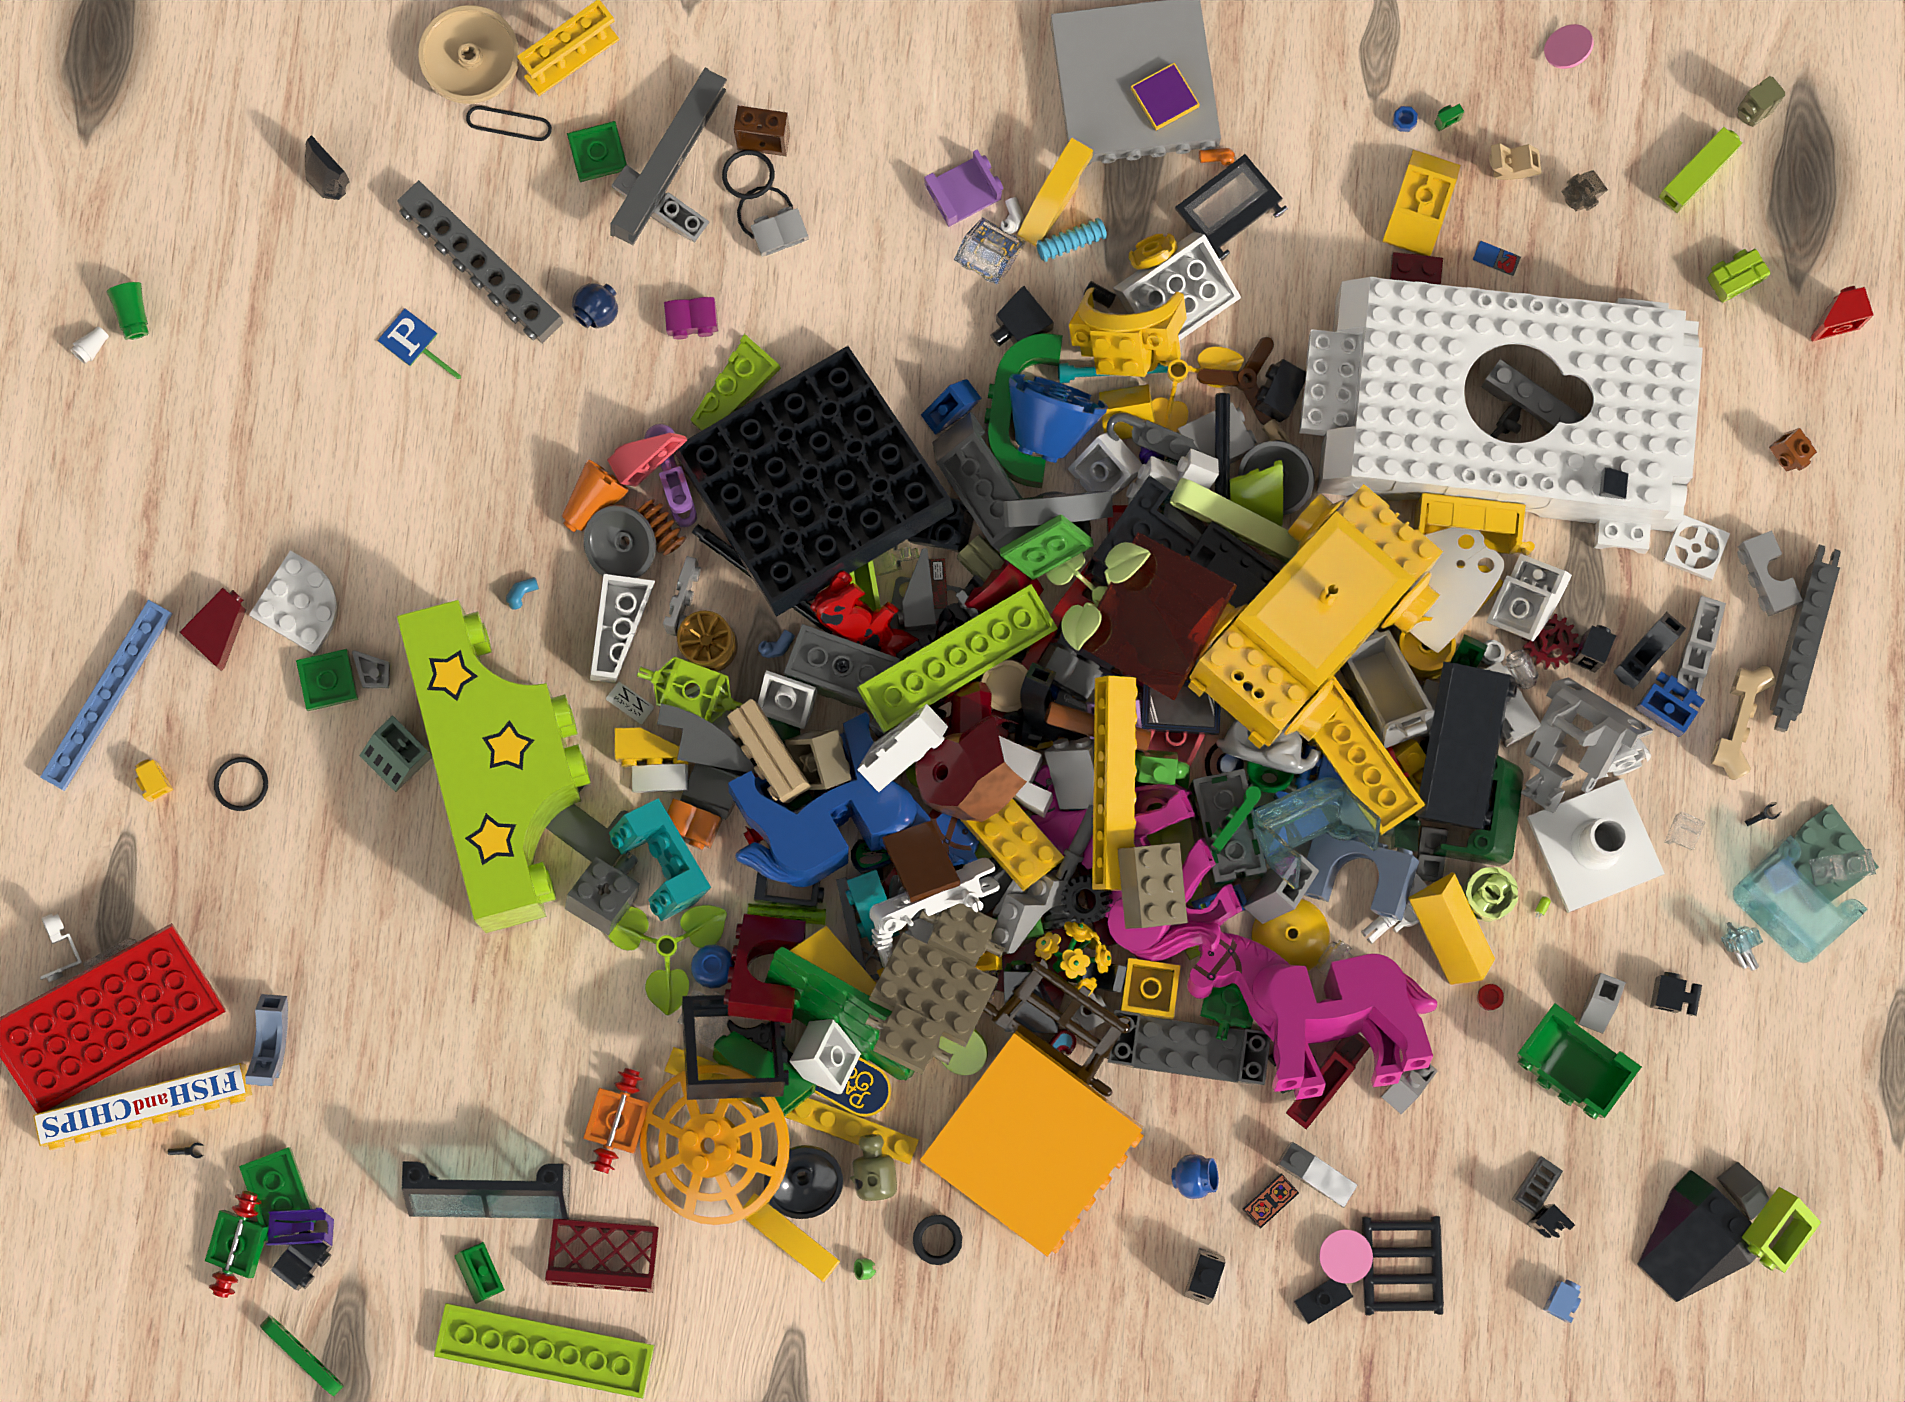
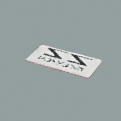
M618 682L606 697L607 701L640 724H643L654 709L652 704L621 682Z

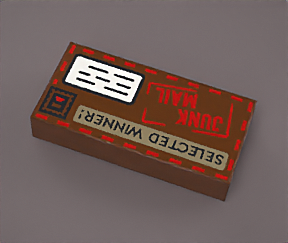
M945 558L929 559L934 609H944L948 606Z

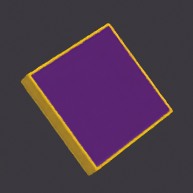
M1175 63L1131 86L1132 93L1155 131L1200 106Z

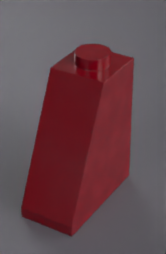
M224 588L180 631L194 647L221 671L226 666L246 609L241 605L244 600L234 590L228 593Z

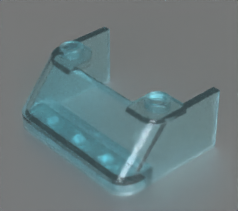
M1321 778L1256 809L1253 814V826L1267 864L1293 889L1299 887L1301 856L1293 848L1327 832L1333 838L1340 841L1350 840L1357 836L1372 851L1378 848L1381 818L1335 778Z

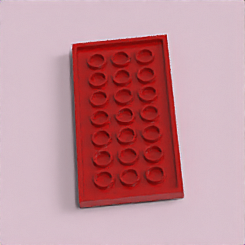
M173 923L1 1016L0 1058L35 1112L39 1114L225 1013L226 1008Z

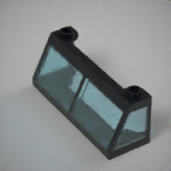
M403 1161L401 1189L409 1217L569 1219L571 1166L566 1164H545L538 1170L536 1181L438 1180L439 1177L429 1174L425 1163Z

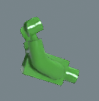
M1135 750L1136 781L1165 785L1178 784L1188 789L1190 766L1185 762L1178 761L1177 752L1147 750L1144 752Z

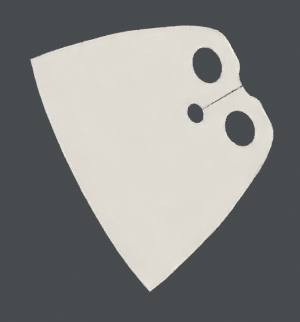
M1451 527L1424 535L1443 551L1429 570L1431 573L1429 586L1439 593L1440 596L1423 616L1433 617V619L1417 623L1410 632L1437 653L1474 616L1503 572L1504 561L1495 550H1490L1486 547L1484 536L1479 530ZM1464 534L1471 535L1474 538L1475 543L1470 549H1462L1458 544V539ZM1482 558L1493 560V570L1488 573L1481 572L1478 569L1479 560ZM1459 560L1465 561L1464 568H1458L1456 562Z

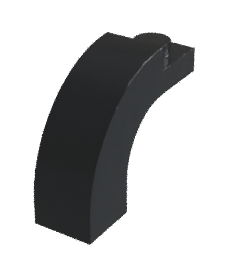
M1666 611L1620 662L1613 673L1617 675L1621 683L1634 689L1686 628Z
M1032 662L1020 691L1021 707L1029 723L1041 735L1053 742L1059 736L1067 738L1069 741L1087 737V735L1047 724L1044 720L1049 703H1055L1051 694V686L1057 672Z

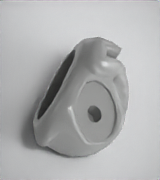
M1237 719L1232 723L1225 737L1217 740V746L1229 755L1287 773L1301 774L1312 769L1321 756L1320 751L1311 749L1306 759L1301 758L1302 738L1300 734L1296 731L1286 736L1284 735L1290 724L1269 747L1264 744L1260 749L1248 740L1252 732Z

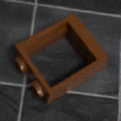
M737 105L734 123L737 150H755L765 154L787 157L790 139L788 112ZM761 142L765 143L764 147L760 146Z

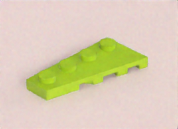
M744 333L740 340V345L735 352H732L723 372L719 373L715 379L713 388L705 395L690 419L692 424L702 431L742 408L781 369L780 365Z

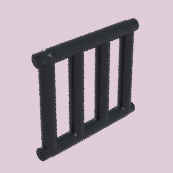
M1367 1216L1362 1217V1236L1369 1242L1373 1258L1432 1257V1273L1374 1274L1372 1261L1369 1272L1363 1277L1365 1315L1371 1316L1374 1312L1434 1311V1314L1443 1315L1444 1295L1440 1216L1431 1217V1220H1372ZM1431 1230V1247H1373L1372 1231ZM1432 1284L1433 1300L1375 1301L1374 1285Z

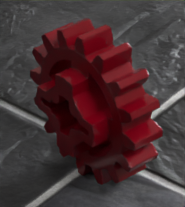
M1555 613L1545 624V626H1554V628L1549 630L1543 628L1534 639L1538 644L1539 651H1537L1534 641L1522 637L1524 641H1527L1522 649L1530 651L1526 658L1534 657L1536 659L1534 665L1537 666L1541 662L1543 663L1544 670H1547L1550 664H1552L1554 670L1558 669L1559 662L1564 666L1569 663L1568 658L1573 659L1576 655L1572 649L1574 650L1579 647L1578 643L1573 642V640L1579 637L1577 633L1572 634L1571 632L1574 624L1567 626L1565 624L1567 618L1564 617L1559 621ZM1562 632L1566 637L1567 643L1563 640ZM1555 633L1553 645L1546 650L1548 638L1552 637ZM1555 653L1556 655H1561L1555 658L1547 657L1548 654Z

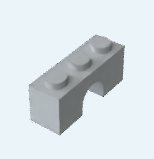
M1772 531L1743 541L1738 546L1739 560L1743 565H1746L1749 572V583L1753 588H1756L1759 594V605L1764 612L1766 611L1768 617L1795 607L1803 601L1793 577L1784 581H1778L1773 579L1768 573V563L1777 559L1782 554Z

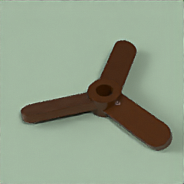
M1270 337L1261 338L1241 371L1203 368L1197 373V380L1202 384L1235 386L1242 390L1257 419L1262 425H1265L1273 418L1254 408L1257 403L1255 396L1259 390L1257 375L1274 347L1273 340ZM1243 376L1248 378V383L1244 382Z

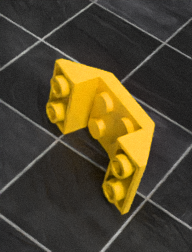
M1413 149L1382 242L1420 255L1431 256L1461 165Z

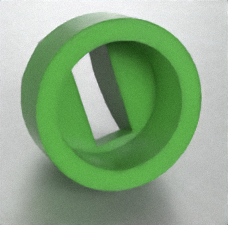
M857 1259L854 1264L855 1277L858 1280L871 1279L876 1273V1270H873L875 1263L871 1259Z

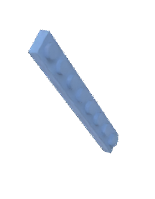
M150 600L147 601L40 778L63 791L66 790L171 618L172 613Z

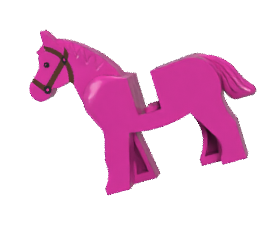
M1221 932L1220 942L1217 949L1213 952L1207 947L1199 945L1200 960L1191 969L1187 983L1189 993L1195 998L1203 999L1211 994L1214 987L1221 988L1231 983L1237 984L1248 1005L1252 1018L1274 1042V1060L1277 1069L1272 1084L1274 1092L1294 1089L1296 1100L1322 1096L1326 1083L1308 1044L1335 1041L1358 1033H1362L1374 1054V1071L1371 1078L1372 1087L1398 1084L1404 1071L1429 1067L1433 1053L1422 1018L1419 1015L1434 1011L1437 1008V1001L1426 993L1415 980L1403 973L1399 965L1389 957L1381 954H1366L1331 962L1323 986L1327 999L1317 1003L1306 966L1290 965L1271 949L1248 938L1231 933ZM1400 1049H1401L1402 1055H1403V1060H1402V1062H1401V1058H1400Z

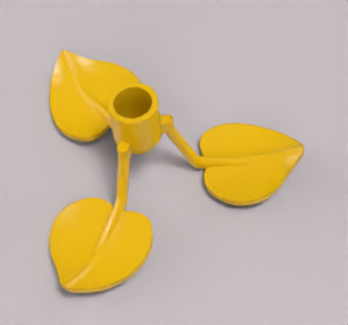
M1209 347L1198 355L1197 361L1201 367L1200 369L1239 371L1244 362V357L1228 348ZM1176 359L1172 362L1154 360L1148 372L1154 371L1160 363L1162 366L1168 367L1167 375L1173 382L1169 400L1159 397L1152 401L1155 424L1177 433V429L1186 425L1188 420L1186 404L1181 401H1174L1177 384L1187 378L1188 372L1198 373L1200 369L1188 366L1181 359ZM1207 384L1208 386L1213 387V388H1223V387H1225V386H1223V385H1210V384Z

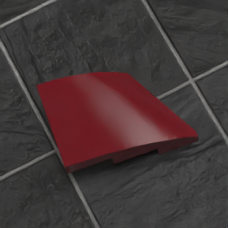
M1005 560L1000 569L992 570L982 587L973 589L964 604L968 608H975L982 614L1031 584L1038 596L1041 595L1044 588L1037 578L1032 580Z

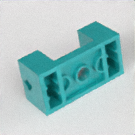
M659 798L625 814L609 832L611 843L619 850L621 855L648 843L651 855L661 865L662 873L667 881L648 899L651 911L654 915L658 916L660 921L695 905L711 888Z

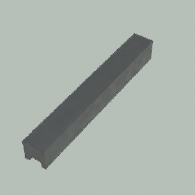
M706 67L704 68L610 223V236H615L631 245L635 244L724 96L726 89L723 87L727 82L726 78L710 71Z

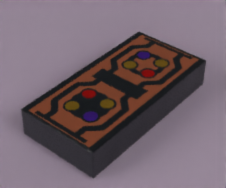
M1280 1173L1242 1209L1261 1229L1294 1199L1299 1192Z

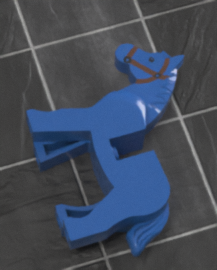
M867 712L843 723V733L839 734L843 741V751L850 766L852 780L844 782L845 784L819 796L798 814L788 810L781 800L775 801L767 790L771 786L767 779L762 780L759 776L755 778L752 771L728 783L729 793L745 821L763 837L770 848L769 850L757 842L751 843L735 854L737 862L751 867L766 878L786 882L795 887L814 885L848 864L849 846L838 827L844 825L850 817L870 851L886 850L882 837L932 820L953 866L966 865L978 860L975 853L979 847V841L976 840V837L959 818L942 813L938 818L932 819L914 800L912 795L893 780L878 792L857 770L874 743L869 731L870 717Z

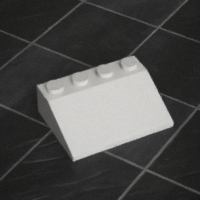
M1193 232L1178 242L1176 252L1168 260L1148 269H1139L1113 287L1129 314L1141 313L1160 307L1175 292L1184 294L1187 319L1178 334L1179 341L1241 298L1206 236L1198 232Z

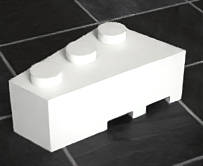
M1500 661L1485 668V670L1511 675L1509 669L1503 666ZM1518 688L1516 697H1511L1506 706L1501 740L1505 747L1533 734L1541 726Z
M926 704L874 742L857 770L880 792L912 763L919 761L931 747L933 749L938 747L945 739L943 735L948 726Z

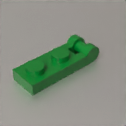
M1251 786L1246 790L1243 795L1244 803L1240 808L1233 807L1226 817L1229 823L1224 829L1218 827L1210 838L1214 842L1210 849L1217 854L1220 853L1259 801L1261 790L1258 787Z

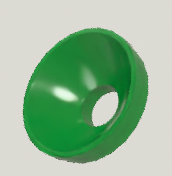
M1248 761L1247 776L1251 784L1267 793H1275L1286 789L1294 776V773L1283 772ZM1266 773H1271L1276 776L1277 780L1273 783H1267L1262 779V776Z

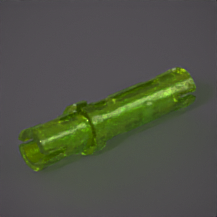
M748 903L747 914L806 921V924L825 925L826 909L777 906V903H772L771 905Z

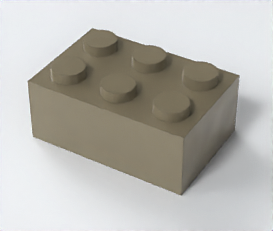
M1180 843L1119 848L1118 858L1125 929L1188 923Z

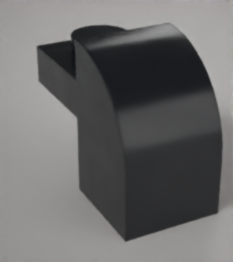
M1094 962L1086 967V974L1080 977L1082 980L1094 977L1097 983L1096 989L1121 993L1125 983L1127 967L1110 964L1108 972L1099 973L1097 963ZM1067 978L1068 982L1078 984L1075 978Z

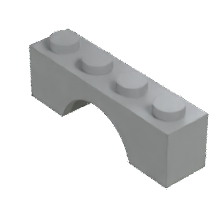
M1501 359L1481 386L1499 400L1511 402L1525 409L1540 422L1543 430L1547 433L1551 432L1559 422L1572 424L1584 419V416Z

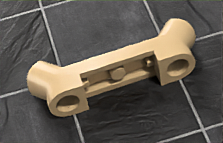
M1766 665L1753 671L1739 667L1732 684L1730 694L1740 697L1728 739L1720 738L1716 741L1711 757V764L1723 767L1731 780H1736L1748 774L1751 770L1741 750L1742 742L1745 743L1750 733V728L1747 727L1749 718H1753L1756 712L1755 696L1773 687L1776 683V676L1773 670Z

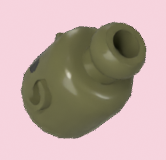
M880 1134L861 1136L859 1146L863 1151V1156L853 1161L854 1176H851L850 1179L855 1184L857 1196L864 1201L888 1199L897 1192L895 1163L890 1155L882 1154L884 1140Z

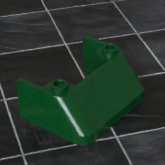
M1497 755L1493 777L1495 781L1491 809L1493 810V818L1489 831L1480 829L1471 833L1468 837L1466 848L1440 844L1434 849L1433 855L1494 866H1503L1512 859L1524 778L1523 771L1518 765Z

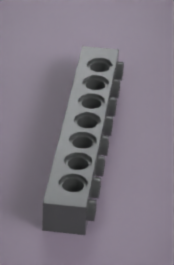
M419 180L397 200L401 208L399 210L400 214L408 222L413 220L419 225L417 230L426 239L431 237L436 242L434 246L441 254L445 256L448 253L454 259L452 261L453 265L460 272L463 273L466 270L472 276L470 281L479 290L484 288L490 294L487 297L497 307L501 304L507 310L505 314L512 322L516 324L519 321L525 327L523 329L524 333L531 340L538 339L543 344L563 324L561 316ZM424 209L432 210L427 217H421L420 213ZM441 226L449 227L446 233H437ZM462 242L467 244L464 250H455L457 244ZM482 259L485 261L483 266L479 268L473 267V263L476 260ZM496 276L502 277V281L499 284H490L492 278ZM511 294H520V298L517 301H508V297ZM529 311H538V315L535 318H526V314Z

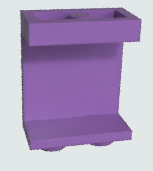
M978 149L973 151L972 159L936 177L934 173H931L924 177L925 187L948 227L1001 200L1003 185L997 176L993 177L989 170L991 169L989 160L985 155L981 156Z

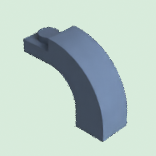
M261 994L255 1009V1047L245 1078L246 1084L273 1086L275 1078L280 1076L284 1060L288 1029L287 996Z

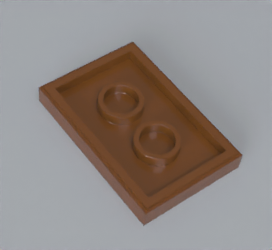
M932 820L882 837L883 844L911 903L961 885L960 879Z

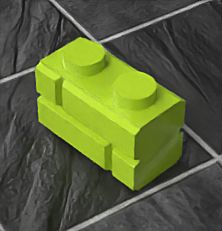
M1754 248L1749 252L1743 249L1733 256L1734 260L1726 264L1725 261H1721L1711 268L1712 272L1707 277V280L1722 303L1763 282L1770 275V270L1765 262L1762 261V257L1757 249Z

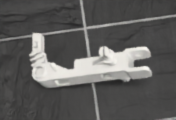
M980 858L966 864L962 869L956 871L960 879V886L911 903L905 892L873 905L870 909V918L875 926V929H872L874 933L872 935L874 939L872 944L879 952L882 966L885 968L892 955L893 933L902 929L906 924L913 926L914 923L911 918L919 910L924 908L925 913L930 916L956 904L964 903L975 912H978V909L980 911L983 908V903L979 901V897H984L1000 889L999 883L993 877H984L979 880L980 877L995 870L994 864L988 858Z

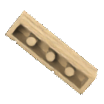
M750 699L727 716L731 723L728 729L736 739L741 738L744 743L741 746L742 751L749 760L753 758L757 763L754 769L762 780L767 779L771 785L767 790L775 801L779 799L784 804H788L796 799L798 795L811 788V785L758 703Z

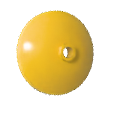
M1301 899L1294 910L1262 924L1255 918L1251 939L1271 949L1290 965L1306 966L1307 971L1318 965L1325 956L1329 947L1330 931L1323 913L1311 902ZM1293 929L1297 932L1295 939L1288 936L1289 930Z

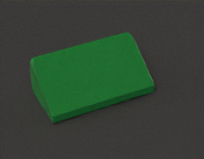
M484 1242L455 1255L457 1264L475 1304L505 1291Z

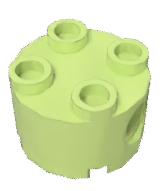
M1482 868L1469 877L1463 886V892L1476 919L1492 922L1501 919L1511 912L1518 902L1517 883L1512 875L1502 868Z

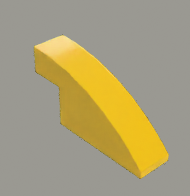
M1074 138L1070 139L1034 200L1017 236L1035 247L1038 240L1044 241V238H1046L1077 190L1079 177L1093 157V150Z

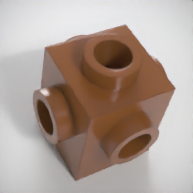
M1801 428L1784 433L1769 447L1777 458L1778 463L1786 472L1794 469L1800 471L1806 468L1811 463L1810 459L1817 453L1810 439L1805 436Z

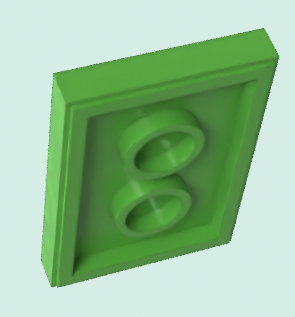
M1060 514L1000 548V556L1034 580L1093 547L1094 543L1089 535Z

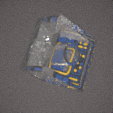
M982 217L964 236L954 260L960 263L963 268L972 270L981 275L986 281L998 285L1008 273L1026 241L1013 234L1004 232L1001 227Z

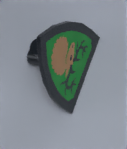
M858 839L851 850V862L855 869L861 874L877 870L880 880L883 879V867L892 863L887 850L870 851L866 842L862 839Z

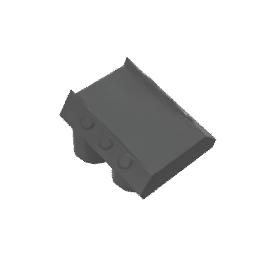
M695 763L688 779V790L683 791L680 801L726 820L735 806V802L729 793L728 783L747 772Z

